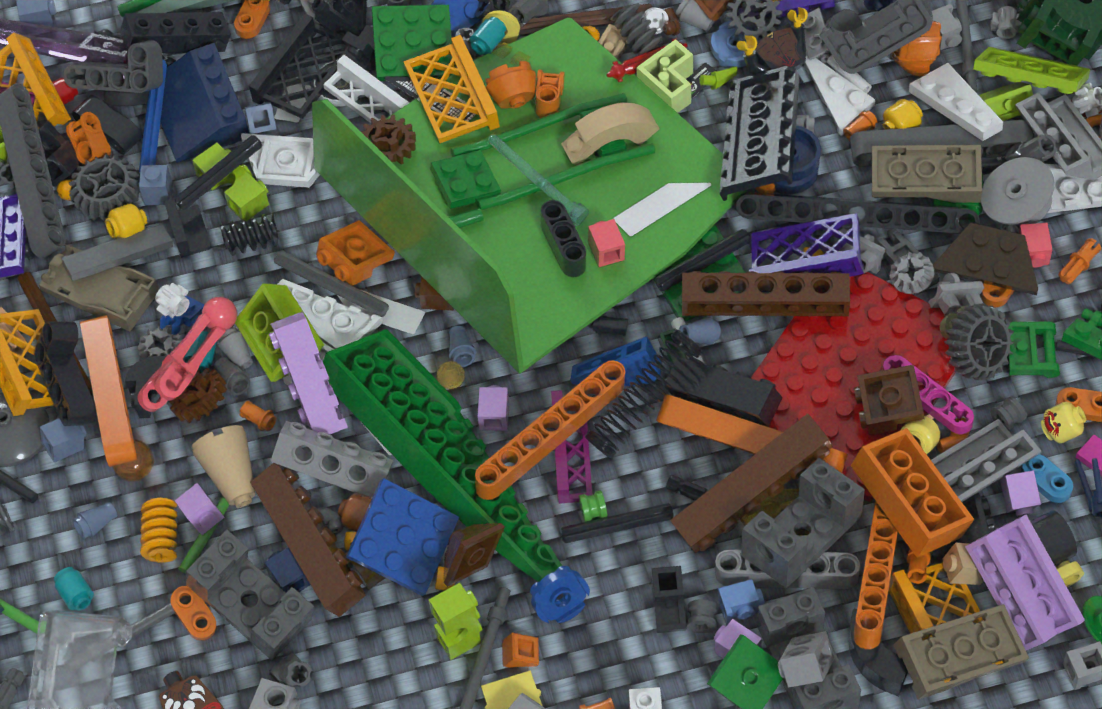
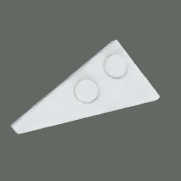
M806 51L804 68L811 75L815 83L814 87L822 103L826 105L829 116H832L835 121L838 134L843 136L845 133L843 129L859 118V113L870 111L875 106V99L817 58L809 60Z

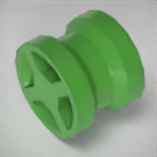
M601 490L595 491L593 495L589 496L585 494L579 495L584 522L591 521L596 517H608Z

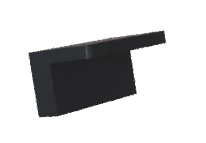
M174 198L164 201L181 258L210 250L211 244L199 206L194 205L185 210H178Z

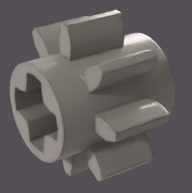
M1004 6L998 9L997 13L993 12L991 31L997 30V35L1003 39L1013 38L1022 23L1016 20L1018 17L1017 10L1010 6Z

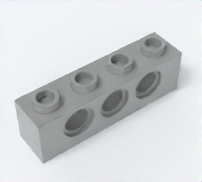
M286 421L280 431L270 462L373 498L380 480L383 478L387 479L393 460L380 452L364 450L353 442H343L333 438L328 433L307 429L301 423ZM301 445L309 447L311 451L303 450ZM328 455L336 457L338 461L330 460ZM354 466H362L365 471H359Z

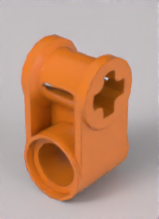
M538 69L536 80V114L538 117L542 118L559 111L561 95H563L565 72L560 71L559 74L544 73L543 70Z
M85 112L78 121L70 122L66 126V133L71 140L79 162L85 164V159L92 162L95 160V157L102 159L105 154L109 157L111 156V147L104 135L100 120L95 114Z

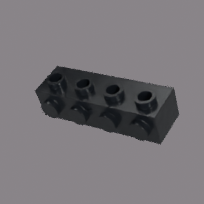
M223 12L128 13L124 15L120 28V34L127 54L131 45L148 40L156 41L160 45L162 53L165 54L188 53L191 50L215 43L218 52H225L231 36Z
M681 358L690 366V368H687L676 359L674 365L682 370L684 375H681L672 367L670 373L678 379V382L668 375L666 382L672 386V389L665 384L663 385L672 396L769 427L782 400V396L775 389L776 385L766 379H760V381L753 380L749 375L739 371L736 374L730 373L722 366L713 364L711 367L698 359L693 361L690 358Z

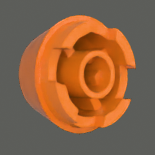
M520 61V66L509 68L507 64H504L490 71V78H485L486 89L500 108H519L535 97L536 72L532 70L529 62Z

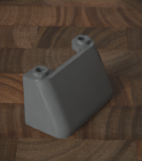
M897 0L863 21L850 9L840 10L828 18L820 37L845 72L850 74L858 73L930 30L933 23L930 0Z

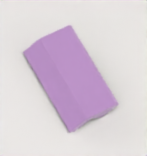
M1027 515L1011 521L965 546L997 605H1005L1025 650L1043 644L1055 635L1085 621Z

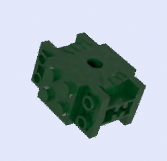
M1021 0L1017 7L1021 11L1016 20L1022 23L1017 30L1021 35L1016 44L1023 48H1026L1032 42L1064 60L1066 64L1078 66L1083 58L1090 60L1102 45V0Z

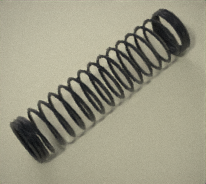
M675 329L673 334H671L674 342L665 341L668 349L659 347L662 356L653 354L656 363L647 361L652 371L642 368V373L645 377L636 375V380L639 384L630 382L634 392L624 389V393L629 399L618 396V400L623 406L618 403H612V407L617 413L612 410H606L610 419L604 416L600 417L606 428L598 423H594L596 430L601 435L592 430H588L587 435H585V438L608 458L613 459L619 448L598 427L608 432L622 444H625V441L604 420L611 423L628 437H631L610 413L617 416L634 430H637L616 406L630 414L640 423H643L622 399L646 416H649L627 392L636 396L653 410L655 409L633 385L661 403V400L639 378L652 385L664 396H667L649 378L645 371L672 389V386L654 370L651 364L678 382V379L656 357L671 365L681 375H684V372L675 366L662 350L674 356L687 368H690L671 349L668 343L684 352L693 361H696L694 357L699 358L701 356L702 349L680 330Z

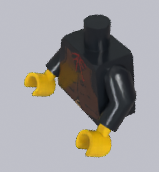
M798 7V17H796V11L790 10L787 13L788 19L794 22L792 25L788 23L758 41L754 36L745 35L746 42H737V48L740 51H745L742 55L750 74L754 75L784 66H790L796 70L801 68L806 62L804 24H802L808 17L806 9ZM799 75V86H800L804 81L802 80V78H801L800 75Z

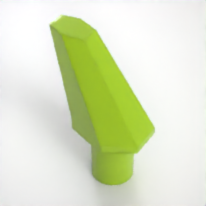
M737 67L711 72V75H701L699 79L700 85L711 86V90H715L736 76Z

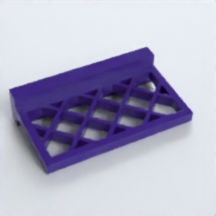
M857 213L751 233L752 268H749V271L757 273H774L778 271L785 273L840 272L849 273V277L864 274L860 250L859 217ZM852 224V228L845 235L837 231L843 225ZM823 229L826 231L819 239L811 236L816 230ZM797 234L799 236L792 244L784 241L790 235ZM832 235L840 239L832 247L825 244ZM769 239L773 241L766 249L759 247V241ZM806 240L813 244L806 252L798 249ZM846 243L853 246L851 250L839 252ZM779 245L786 248L779 257L771 254ZM819 248L826 251L824 255L812 257ZM793 253L800 256L797 260L786 261ZM766 258L773 261L770 265L759 266Z

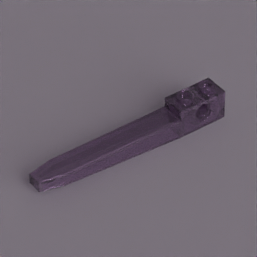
M0 19L1 46L9 44L6 38L14 32L30 38L37 54L76 63L88 61L128 64V54L121 39L89 32Z

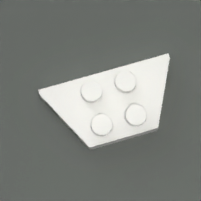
M241 134L242 142L251 135H255L262 144V148L248 158L256 181L261 180L266 185L309 188L320 176L314 169L313 138Z

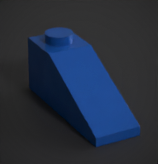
M646 336L573 365L570 380L572 384H579L602 364L613 360L620 362L625 368L624 386H630V382L639 384L636 380V375L645 377L642 373V368L652 371L647 361L656 363L653 354L657 353ZM651 364L654 370L661 375V370ZM645 371V373L653 382L657 379L655 376ZM609 377L608 379H609V380H616L617 378H615V377ZM639 378L642 383L649 384L643 379Z

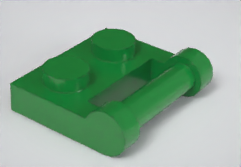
M1010 322L1008 328L1014 331L1010 339L1015 343L1010 345V351L1013 354L1007 356L1009 375L1058 377L1060 375V366L1056 363L1054 335L1057 333L1056 324L1053 322ZM1036 335L1043 337L1045 362H1038Z

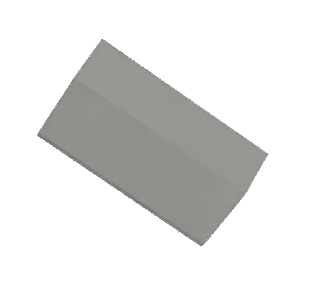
M1038 92L1015 104L1017 110L1037 136L1041 134L1051 135L1055 139L1057 151L1053 158L1067 176L1092 180L1102 176V141L1066 94L1047 103Z
M997 419L931 459V461L961 502L1036 457L1041 453V450L1024 429L1012 435L1003 423Z

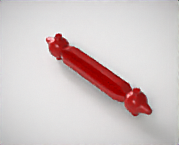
M681 43L685 48L688 47L687 43ZM666 45L625 60L622 65L618 64V61L612 62L613 66L606 74L607 77L622 82L625 74L632 75L637 73V67Z

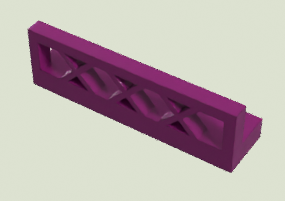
M562 390L551 391L552 406L563 397ZM587 422L576 431L583 436V439L576 446L565 440L555 448L559 504L579 502V495L581 494L592 495L589 441L585 438V435L588 433ZM575 454L584 460V464L577 471L567 464ZM578 479L586 486L587 493L569 494V487Z

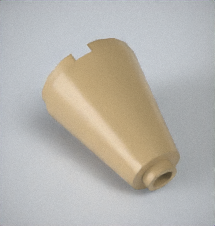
M233 425L221 428L222 434L214 436L213 432H210L199 438L192 444V451L228 504L241 508L249 505L256 493L250 483L253 480L246 432L242 426Z

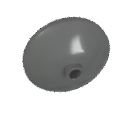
M1 393L0 421L4 418H7V420L0 422V467H12L30 460L43 448L40 426L49 423L50 420L44 407L26 409L24 415L13 416L4 394Z

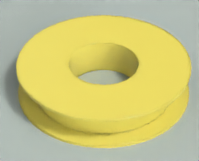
M497 10L489 12L483 18L482 23L486 19H490V17H496L505 24L507 31L505 32V37L498 44L499 46H506L517 40L520 24L512 14Z

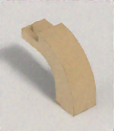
M617 103L595 110L575 123L578 130L561 144L571 163L577 166L597 149L611 141L627 139L642 145L660 128L647 108L635 103Z

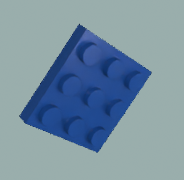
M383 478L378 484L346 558L421 596L426 595L459 516Z

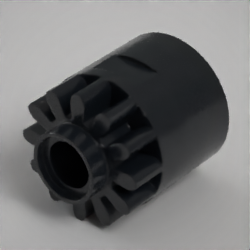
M1052 510L1030 521L1054 565L1077 554L1074 535L1065 519L1057 511Z

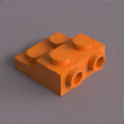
M358 220L320 238L316 255L321 265H328L334 270L337 279L343 282L346 281L349 285L353 286L370 278L374 268L393 260L395 251Z

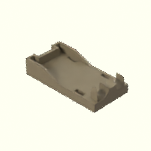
M981 145L872 146V197H928L953 203H981Z
M65 244L63 253L54 255V258L49 263L47 274L41 275L40 290L97 317L107 315L110 323L131 332L156 297L159 290L156 279L131 268L116 266L72 282L63 266L62 257L80 252L81 250ZM60 290H63V291L66 292V294H69V295L67 296V295H65V294H63V293H61V292H59V291H60Z
M1004 604L902 636L894 644L899 659H903L914 683L912 688L918 700L944 692L975 678L1024 663L1029 659ZM980 617L983 618V620L979 623H973L975 619ZM932 635V637H929L926 640H922V638ZM1003 661V664L996 666L995 662ZM951 677L952 681L944 682L943 679Z

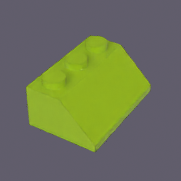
M262 283L238 315L235 324L270 381L276 382L289 374H283L278 360L283 358L280 348L274 349L269 337V333L273 332L271 323L303 312L287 285ZM306 317L312 335L316 342L317 348L320 352V350L324 346V343L322 342L317 332L311 325L310 321Z

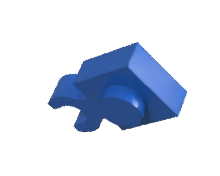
M186 295L185 297L189 299V307L186 312L181 316H174L173 318L163 315L160 318V328L163 329L167 325H172L171 334H178L182 324L190 327L195 323L198 316L202 314L205 304Z

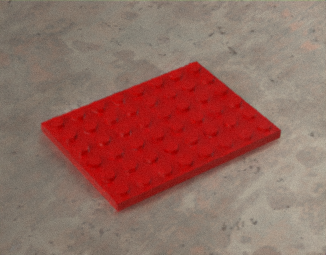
M866 272L862 275L849 277V316H794L751 378L757 381L766 379L776 385L775 389L782 396V400L769 428L784 432L806 414H809L829 438L833 446L832 448L848 454L842 474L864 488V499L871 502L873 496L855 473L851 464L862 446L900 431L906 423L897 424V430L869 435L868 428L861 427L859 412L864 411L863 403L857 404L854 387L859 386L857 376L883 371L884 361L894 355L908 360L944 389L956 372L954 371L955 366L949 364L951 356L945 354L949 349V345L944 341L948 339L944 338L940 331V323L945 318L943 311L940 308H931L928 302L912 294L903 293L897 290L893 284ZM917 381L919 391L923 390L925 385ZM934 398L931 404L934 406L939 398ZM923 410L924 416H927L929 413Z

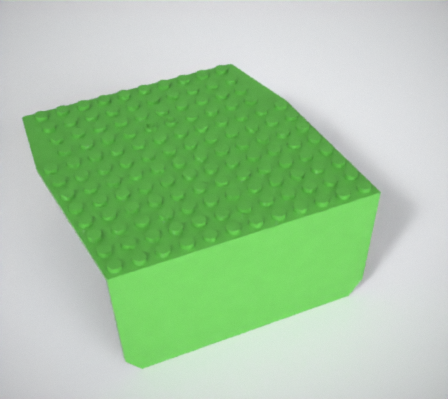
M565 18L491 52V54L488 53L475 59L473 62L485 87L487 86L485 78H490L489 72L504 64H507L508 68L520 66V61H527L530 63L532 70L536 72V80L538 69L543 70L544 73L559 74L560 71L565 72L563 95H561L559 111L577 104L625 93L627 103H635L647 108L660 128L642 145L623 139L626 143V149L653 143L655 153L607 165L507 204L481 210L484 221L459 228L449 217L477 209V202L450 209L430 170L431 162L452 157L451 148L476 143L540 119L536 114V91L535 97L519 108H500L490 96L497 111L499 128L490 131L489 127L486 126L440 144L421 102L417 99L413 100L392 114L395 115L396 121L404 118L405 125L411 124L412 130L416 134V150L411 151L412 157L410 159L403 157L404 164L402 165L397 161L393 164L328 99L312 102L314 169L519 374L685 256L747 191L729 194L727 200L723 201L719 194L723 153L655 94L635 74H625L622 82L607 77L606 74L613 66L612 62L618 61V64L621 65L622 63L572 18ZM453 74L448 77L446 82L457 85L461 76ZM459 93L457 96L465 102L470 98L469 95ZM476 114L468 122L479 120V115ZM574 116L482 151L501 189V194L576 166L571 163L561 143L578 130L575 123L580 120V116ZM443 121L439 129L443 133L452 130L455 124ZM597 150L582 163L598 158L596 156L599 155ZM668 183H711L710 187L633 236H629L617 224L625 243V260L598 267L588 243V226L594 225L599 221L614 219V217ZM549 200H557L565 206L586 248V269L579 277H569L563 273L542 231L541 207Z

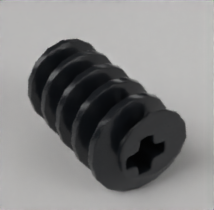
M273 212L271 221L263 214L261 216V223H258L253 216L251 217L250 225H247L245 220L241 219L239 228L236 227L233 221H230L229 230H226L224 225L220 223L225 248L228 249L232 256L236 254V247L244 254L246 253L247 245L250 246L252 251H256L258 242L263 249L267 248L268 240H270L274 247L278 245L279 237Z

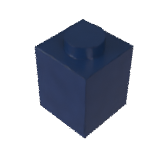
M289 547L283 551L273 553L264 562L268 575L283 592L287 593L292 587L297 592H300L310 586L308 579Z

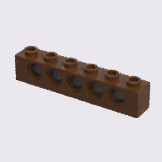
M699 271L682 273V316H849V273H785L781 271L774 273H757L754 271L746 273H730L726 271L718 273H702Z

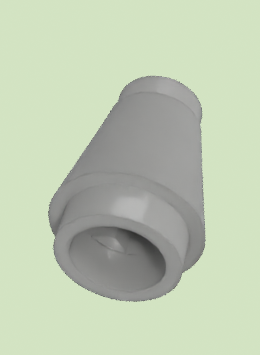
M683 0L676 11L680 21L706 32L710 30L715 22L710 20L695 0Z
M236 328L226 330L225 334L218 340L219 348L236 366L242 370L252 365L253 360L244 337Z

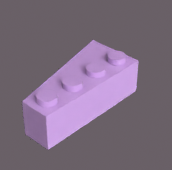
M303 312L271 323L273 332L269 333V337L274 349L280 348L283 358L278 360L283 374H289L292 383L288 384L293 400L299 399L302 408L297 411L302 424H308L310 429L315 432H325L328 434L348 428L345 418H343L338 409L337 397L331 384L329 385V376L322 359L319 357V350Z

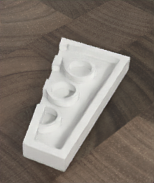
M949 63L909 84V92L980 140L984 141L1002 131L1003 121Z
M1046 164L1054 177L1052 204L1048 213L1102 207V176L1095 180L1067 176L1059 165Z
M282 279L277 284L287 285L322 342L333 349L370 336L383 323L380 316L375 314L370 316L361 312V309L351 305L347 307L339 304L336 299L328 296L325 298L314 294L313 290Z

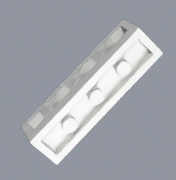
M345 55L337 61V72L324 83L325 90L370 123L371 118H375L377 121L381 120L374 116V110H385L390 116L409 104L407 100ZM342 78L350 84V89L339 90L334 85ZM354 95H365L369 98L370 104L359 105L354 101Z

